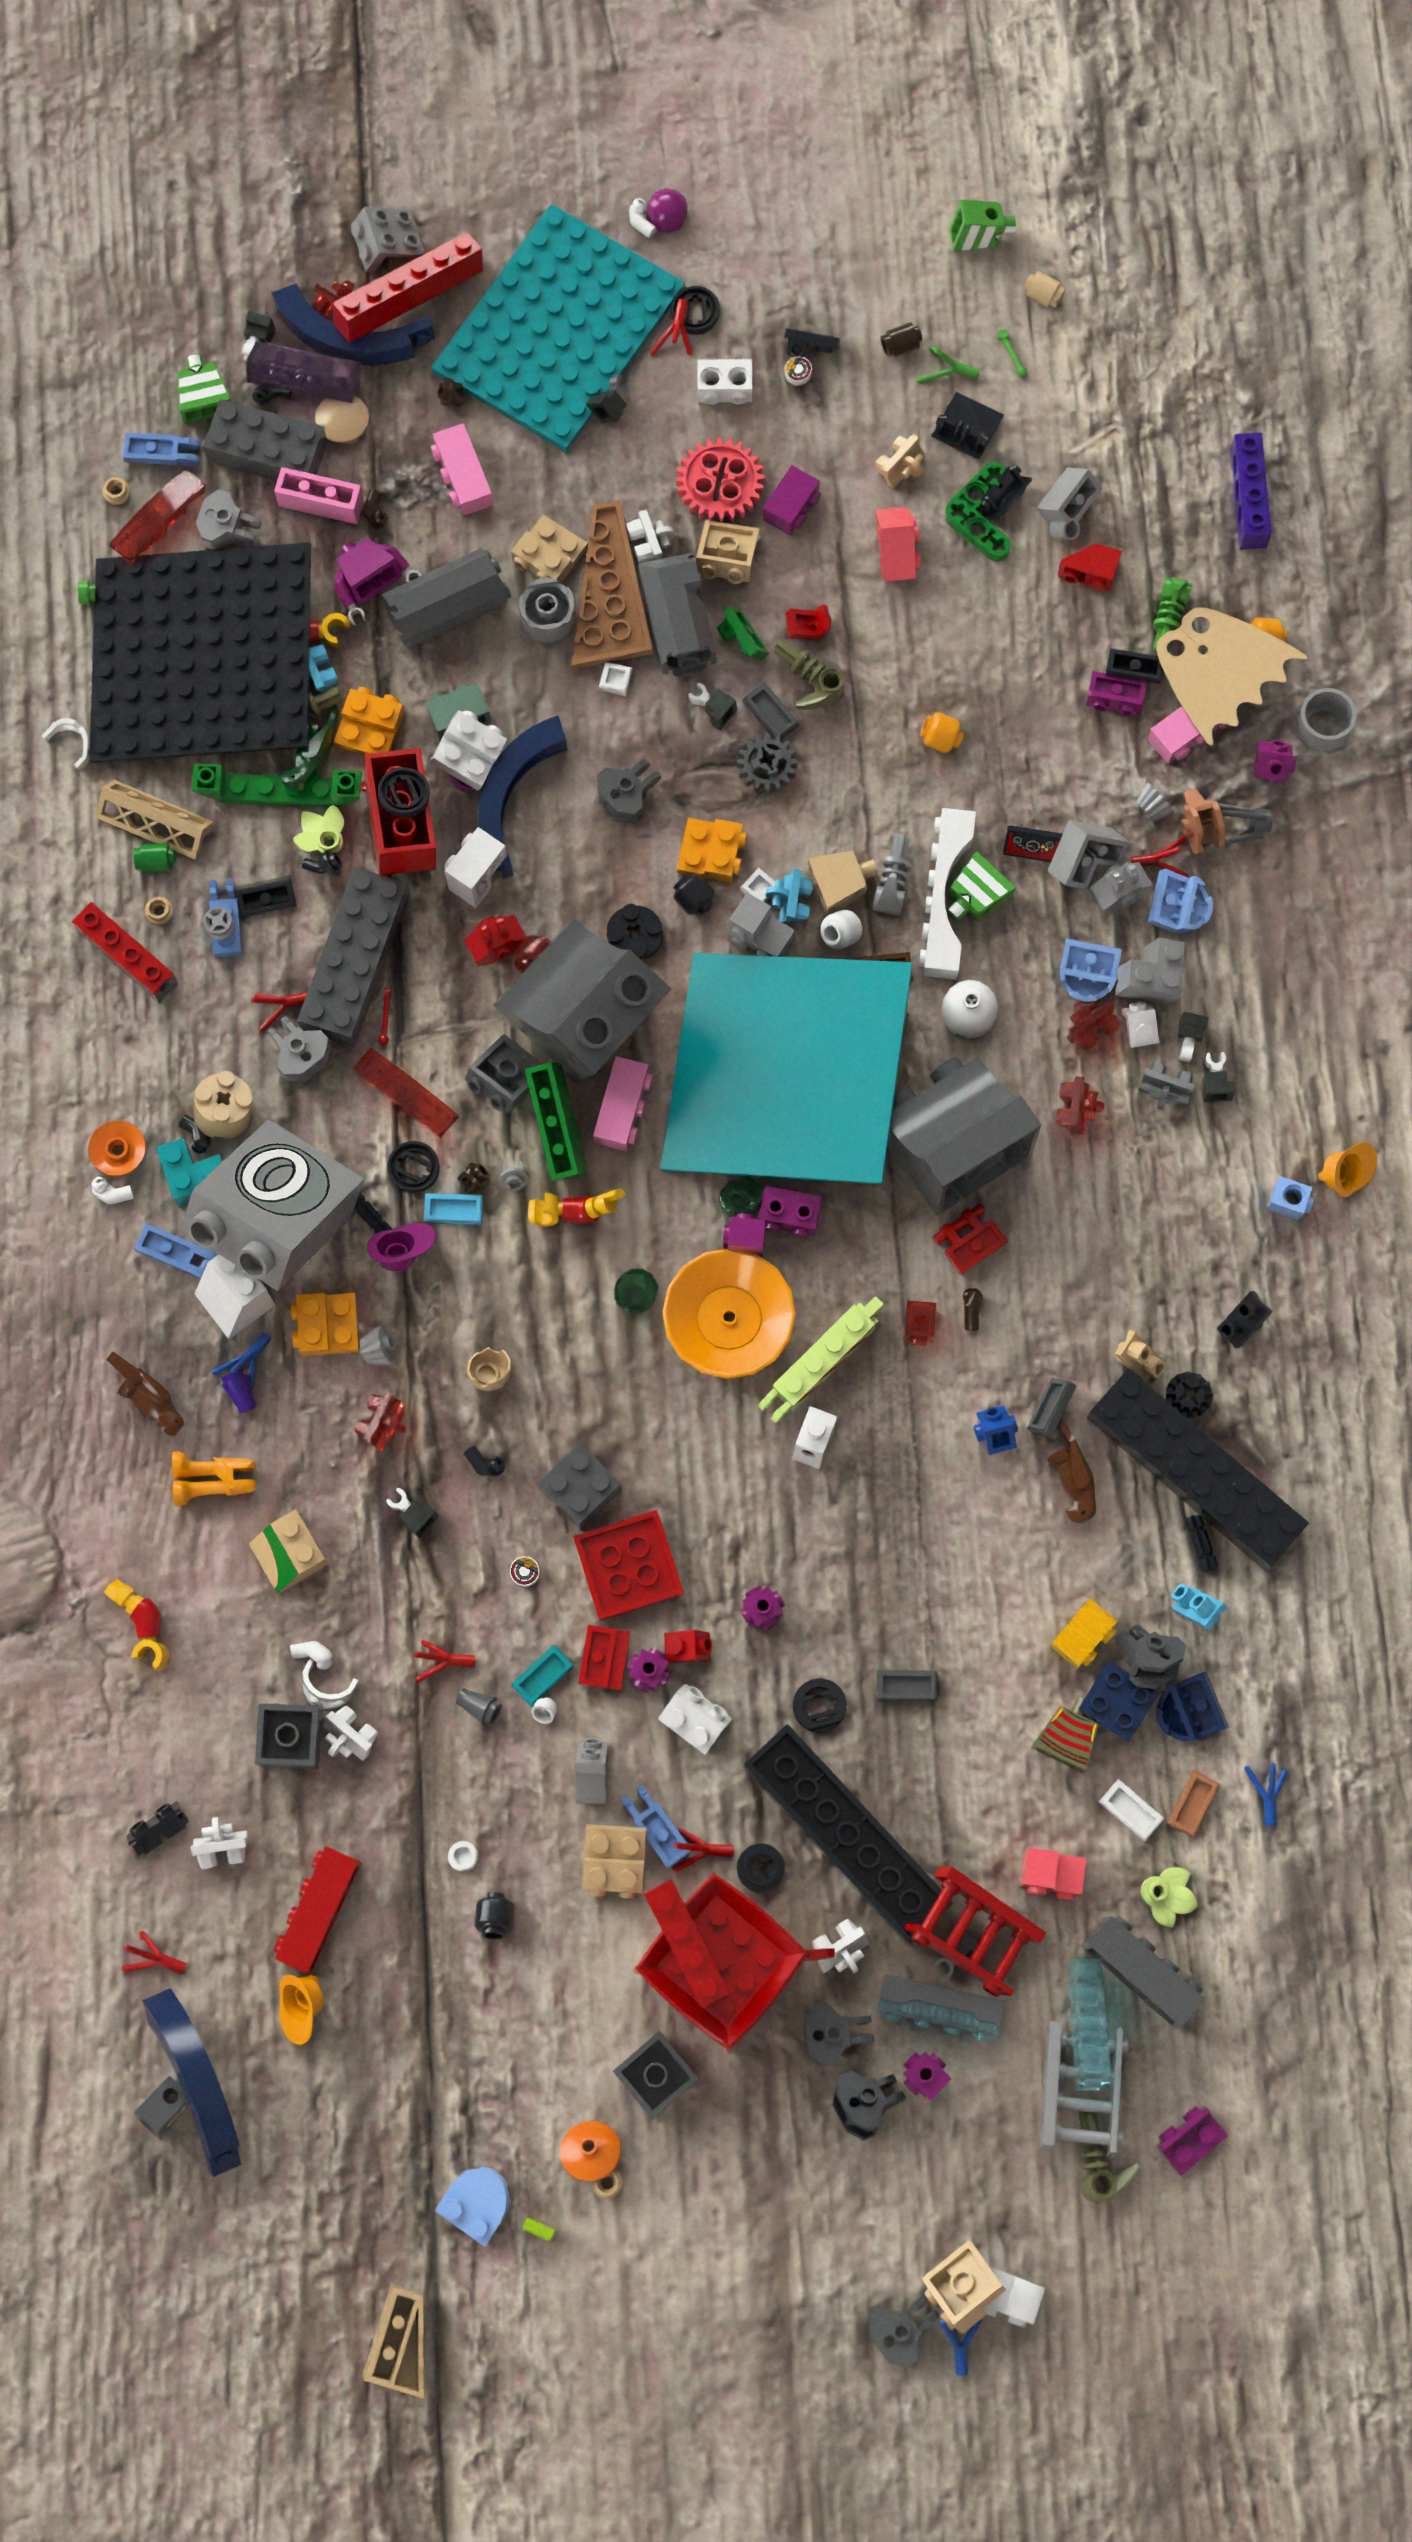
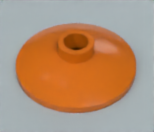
M121 1120L110 1121L98 1127L92 1134L88 1144V1154L92 1164L97 1170L109 1176H123L134 1171L143 1161L146 1151L145 1139L140 1130L133 1124ZM117 1147L124 1148L121 1155L114 1154V1150Z
M586 2121L575 2125L566 2133L560 2146V2158L565 2170L575 2179L585 2182H594L607 2177L617 2167L621 2156V2144L617 2134L611 2127L598 2121ZM592 2143L595 2145L594 2149L589 2152L585 2151L584 2146Z

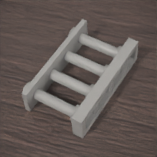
M1049 2022L1046 2035L1039 2150L1052 2151L1055 2143H1060V2140L1107 2145V2158H1113L1117 2150L1122 2149L1123 2131H1118L1122 2057H1127L1128 2039L1123 2038V2029L1117 2028L1113 2040L1069 2036L1067 2032H1062V2022ZM1066 2048L1113 2053L1112 2071L1065 2066L1064 2062H1060V2051H1065ZM1064 2078L1111 2083L1110 2102L1063 2097V2093H1058L1059 2081H1064ZM1062 2109L1109 2114L1108 2133L1061 2128V2124H1056L1057 2112H1062Z

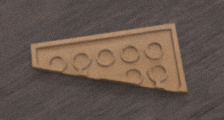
M620 500L593 505L571 664L572 670L653 654Z

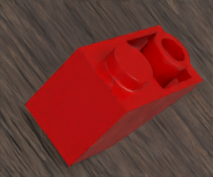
M1095 543L1062 559L1057 577L1062 578L1068 583L1088 585L1096 591L1105 590L1110 592L1122 551Z

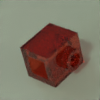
M907 1300L903 1341H909V1344L913 1346H926L927 1343L933 1342L936 1303Z

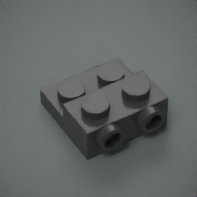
M503 1034L468 1068L465 1080L472 1092L476 1094L483 1093L487 1096L494 1109L498 1111L505 1110L507 1113H510L527 1097L529 1085L525 1069L543 1063Z

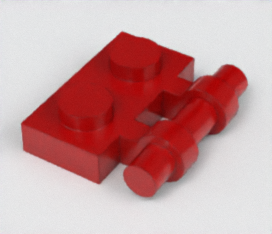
M980 1204L971 1210L967 1208L961 1213V1217L951 1224H944L940 1227L941 1231L932 1236L938 1246L946 1240L952 1244L944 1250V1254L961 1276L1008 1244L1007 1238L992 1218L983 1224L978 1220L979 1217L985 1214V1210ZM966 1226L971 1227L973 1231L962 1239L958 1236L957 1233Z

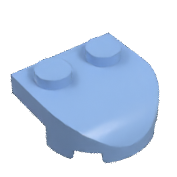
M1168 869L1160 870L1147 923L1176 934L1193 931L1207 923L1213 911V898L1208 897L1203 887L1205 885L1204 881L1197 876L1187 878Z
M1066 938L1060 964V979L1064 989L1070 996L1080 1001L1091 1002L1104 997L1115 985L1122 949Z
M491 2168L467 2169L452 2183L435 2211L485 2247L510 2210L511 2200L507 2190L508 2183L501 2174Z

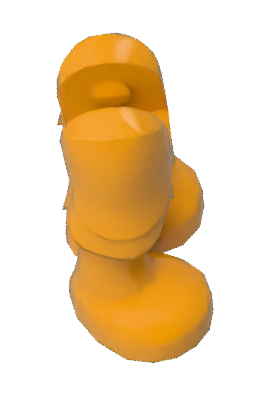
M172 1452L174 1479L217 1475L220 1479L204 1482L173 1481L174 1506H184L190 1499L212 1494L231 1496L253 1492L256 1489V1480H234L233 1473L256 1470L255 1461L245 1458H225L221 1456V1458L213 1457L215 1461L197 1462L190 1461L183 1452Z

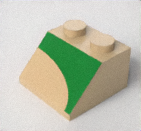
M296 1509L268 1525L249 1543L277 1594L329 1565Z

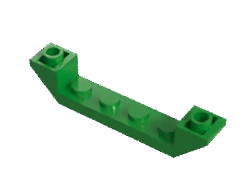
M194 763L192 792L230 804L329 808L334 805L340 807L360 799L362 771L333 770V778L314 777L306 788L295 791L285 787L281 775L225 773L223 766L219 764Z

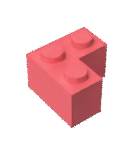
M909 507L876 510L880 572L883 581L916 579V569L921 568L920 553L915 552V543L920 542L919 526L916 524V517H911Z
M1028 1847L1023 1854L1019 1888H1026V1894L1044 1896L1047 1892L1056 1893L1057 1899L1074 1901V1896L1082 1895L1086 1858L1061 1855L1058 1851Z

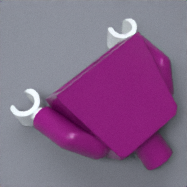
M364 540L357 546L352 542H348L343 545L341 549L342 555L337 559L340 569L336 571L335 589L344 607L349 609L348 617L350 623L356 627L352 619L355 614L362 615L364 622H366L364 611L356 607V602L361 605L402 578V573L405 576V583L409 582L410 578L416 579L420 577L421 574L417 570H410L408 567L410 564L393 546L375 544L371 540Z

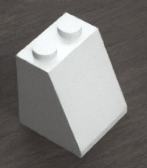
M219 1254L207 1263L195 1291V1296L228 1339L235 1336L275 1306L271 1296L260 1280L247 1277L237 1265Z

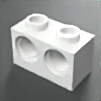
M752 359L698 360V402H704L709 405L719 402H732L733 404L752 402ZM709 381H714L717 384L710 386L706 383ZM736 381H741V382H743L744 384H742V385H735V384H733V383L736 382Z

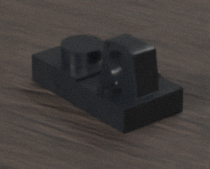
M786 328L784 338H788L787 355L792 357H804L809 342L817 345L816 351L832 353L833 348L839 349L841 341L839 337Z

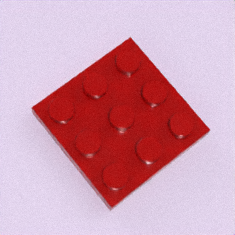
M658 1510L573 1536L599 1621L684 1595Z

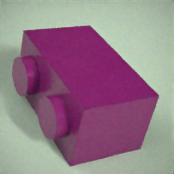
M791 465L764 505L763 521L791 536L796 528L800 529L807 517L806 512L810 506L814 508L821 497L819 492L820 481Z

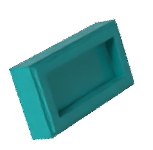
M553 1644L511 1686L532 1708L538 1699L550 1691L575 1666Z

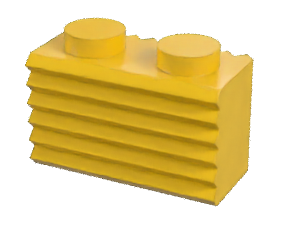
M1089 1598L1050 1646L1076 1669L1082 1663L1087 1667L1098 1654L1094 1648L1100 1641L1106 1645L1117 1632L1113 1628L1117 1620Z

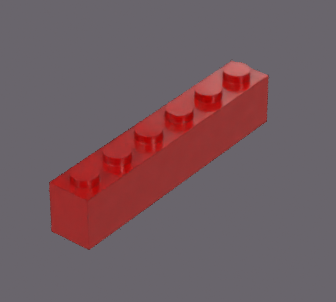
M467 232L333 302L334 326L349 343L483 272L482 248Z

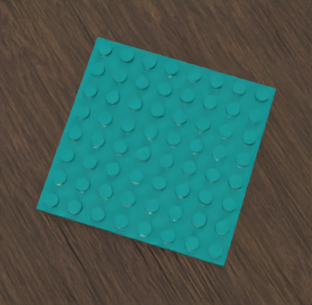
M693 953L660 1169L662 1171L883 1185L913 963Z

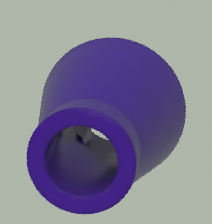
M242 1368L236 1373L231 1372L221 1377L223 1381L222 1388L238 1408L240 1414L256 1407L253 1401L249 1376L244 1373Z

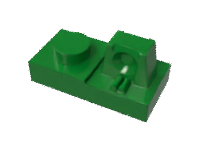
M731 606L727 607L723 611L726 618L717 627L720 635L728 642L738 638L740 641L739 648L745 656L762 660L769 652L741 609Z

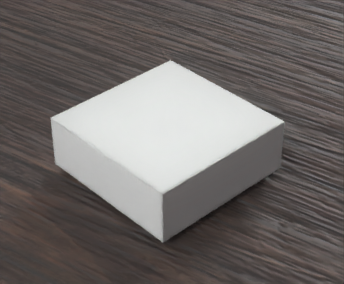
M605 662L599 691L626 696L633 672L632 667Z
M758 868L740 887V891L744 895L749 893L767 903L769 898L765 895L766 889L775 887V881Z

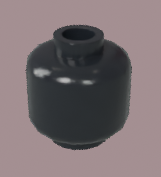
M688 873L673 887L675 890L674 900L688 915H695L698 912L704 915L714 905L711 900L715 895V890L700 874L691 875Z
M488 1893L487 1897L480 1899L476 1904L475 1928L486 1939L499 1940L505 1938L506 1934L510 1933L514 1928L515 1905L511 1900L506 1899L503 1893Z

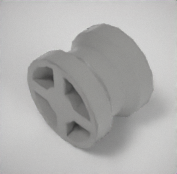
M214 907L205 914L204 925L212 939L225 941L233 935L235 924L230 912L225 908Z

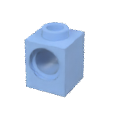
M1279 1176L1266 1210L1300 1220L1303 1214H1309L1314 1202V1197L1310 1196L1312 1187ZM1285 1195H1295L1299 1200V1204L1292 1205L1288 1203Z

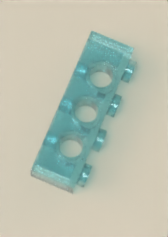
M1070 1959L1066 1973L1076 2090H1107L1112 2077L1101 1959Z

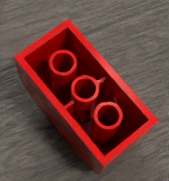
M421 748L364 754L366 797L379 876L436 870V842L429 801L426 808L418 815L409 818H399L385 810L378 797L380 780L387 772L393 769L411 768L420 772L425 777ZM398 780L397 786H394L401 804L406 803L407 806H411V801H414L411 791L406 783L402 784ZM413 783L416 793L420 798V789ZM388 789L387 796L390 799V801L395 804L391 792Z

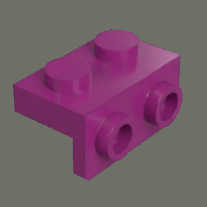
M1092 671L1086 706L1100 712L1111 710L1119 712L1123 716H1141L1147 681L1106 675V673Z

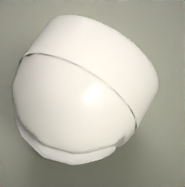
M547 1697L538 1699L531 1710L533 1718L543 1724L551 1723L556 1715V1703Z

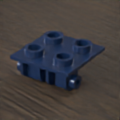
M1108 1660L1078 1710L1129 1742L1159 1695V1692L1150 1688L1137 1687L1129 1680L1130 1673Z

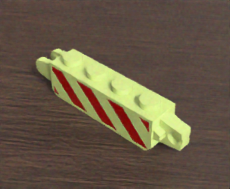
M876 1296L865 1307L861 1303L857 1306L854 1304L773 1384L772 1390L758 1404V1407L763 1411L779 1397L784 1404L771 1417V1420L775 1423L782 1419L790 1410L794 1411L872 1334L875 1325L879 1322L875 1316L883 1309L884 1304Z

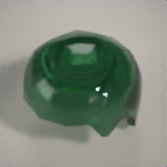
M749 1176L738 1181L731 1179L719 1193L718 1204L722 1213L729 1218L737 1217V1214L756 1215L761 1209L763 1199L762 1187L759 1182Z
M642 1268L630 1269L617 1279L613 1292L614 1300L620 1310L630 1315L643 1314L655 1303L659 1286L652 1273Z

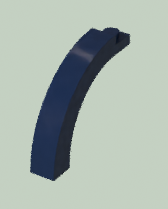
M297 283L272 292L273 301L280 317L296 337L315 351L342 362L358 365H385L402 362L414 358L413 347L424 346L435 339L433 324L428 316L396 329L369 332L349 343L337 330L334 323L322 317L308 304Z
M559 716L546 719L530 727L515 738L498 756L485 779L479 801L478 826L504 845V812L508 799L518 782L528 771L543 760L568 751ZM508 852L507 857L496 870L501 871L503 879L514 876Z
M171 1988L142 2000L148 2024L163 2046L189 2103L210 2174L215 2177L240 2166L241 2161L237 2149L240 2145L224 2094L205 2048L182 2004Z

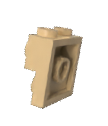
M542 515L530 532L526 530L511 550L512 561L519 570L523 572L529 571L534 574L537 580L553 578L562 583L588 549V542L547 516Z
M705 520L696 556L698 573L708 580L719 577L726 578L733 584H740L743 581L749 582L759 538V528Z
M587 1824L582 1890H588L589 1895L596 1897L605 1896L607 1891L619 1892L618 1896L622 1898H635L637 1893H642L647 1828Z
M968 2240L922 2278L928 2288L924 2292L935 2307L940 2305L944 2311L940 2315L941 2318L945 2320L951 2331L957 2328L962 2334L987 2315L983 2309L1006 2291L1004 2285L971 2240Z

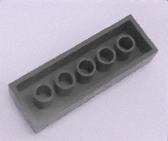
M353 867L297 1020L303 1031L321 1030L329 1040L355 1047L410 896L406 882L383 875L379 876L377 873Z

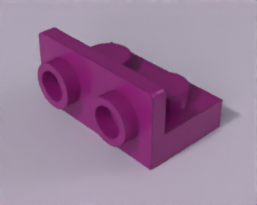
M1194 2106L1182 2116L1185 2121L1177 2129L1172 2125L1159 2136L1161 2142L1156 2145L1180 2176L1228 2137L1211 2116L1207 2107L1198 2109L1197 2106Z

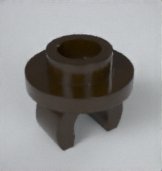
M447 378L444 382L440 383L437 395L442 405L449 406L451 403L453 406L459 407L465 402V398L456 395V392L462 393L465 390L462 383H455L451 378Z
M469 1163L466 1166V1172L461 1173L457 1178L459 1182L466 1181L468 1178L471 1180V1186L466 1190L467 1194L475 1193L480 1188H485L489 1185V1173L481 1164Z

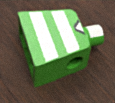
M960 200L949 227L953 252L996 246L1002 233L1015 232V216H1003L1002 206L999 202Z
M201 355L189 356L186 359L188 369L180 370L177 373L179 410L184 424L214 417L220 399L231 402L229 393L214 363L204 365Z
M976 851L950 887L949 896L955 902L946 909V912L956 922L966 913L974 920L980 921L1009 901L1014 896L1015 886Z

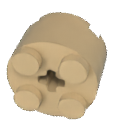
M222 1071L202 1080L196 1088L194 1096V1120L197 1127L209 1137L214 1138V1136L224 1137V1139L235 1138L247 1129L252 1110V1093L249 1086L230 1071Z

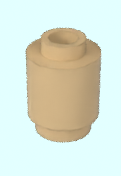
M1040 271L1035 275L1030 274L1024 285V289L1027 290V297L1048 308L1050 306L1057 308L1066 291V288L1061 286V282Z

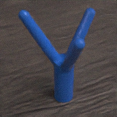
M262 1332L246 1353L212 1370V1374L217 1375L231 1368L232 1373H236L250 1360L249 1381L252 1390L254 1388L257 1357L270 1342V1336Z
M1271 1763L1267 1794L1250 1767L1245 1766V1772L1264 1800L1265 1825H1277L1276 1798L1288 1773L1287 1769L1282 1770L1275 1784L1276 1764Z
M982 2319L969 2329L963 2341L959 2340L956 2328L951 2331L945 2320H940L944 2333L954 2347L956 2375L958 2376L968 2374L966 2348Z

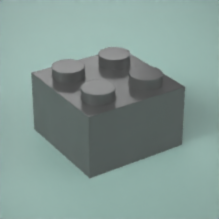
M581 1443L577 1444L538 1482L539 1489L580 1530L622 1490L621 1483Z
M259 1703L255 1764L259 1767L319 1770L323 1709L319 1706Z
M658 2031L613 2070V2073L651 2119H654L699 2080L698 2076L661 2031Z

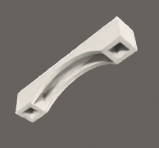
M942 808L941 817H935L934 834H939L938 844L932 843L931 860L936 861L935 870H929L928 887H933L932 897H926L925 913L930 914L929 923L923 924L922 940H927L926 950L921 949L919 966L924 967L923 976L952 980H957L962 944L954 934L947 917L945 887L952 869L972 846L976 811Z

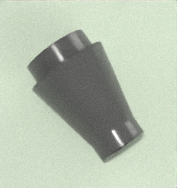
M465 1688L459 1692L456 1699L457 1705L464 1708L482 1724H494L502 1709V1704L497 1702L496 1697L469 1691Z

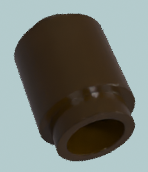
M909 322L886 331V334L882 335L880 340L886 356L890 357L893 355L897 357L920 348V342L923 341L920 328Z

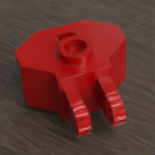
M500 915L496 918L493 916L482 920L479 926L475 927L476 930L464 939L477 967L489 965L518 951L528 942L515 915L504 917Z

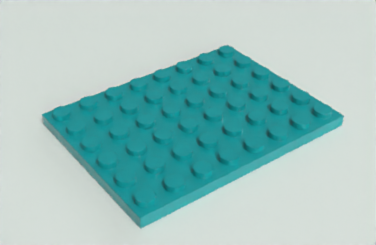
M550 204L431 367L432 373L444 380L451 378L455 383H462L465 393L567 453L594 415L586 406L590 397L597 396L600 392L608 391L610 387L609 381L613 375L624 374L670 310L674 297L685 288V282L560 208Z

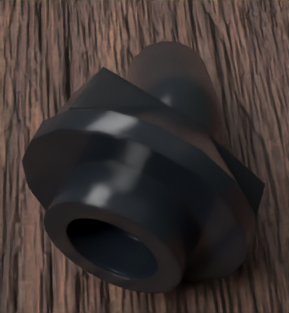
M325 850L322 854V859L318 862L305 858L302 868L318 874L328 873L339 876L341 874L342 862L336 853L333 852L331 854L328 850Z

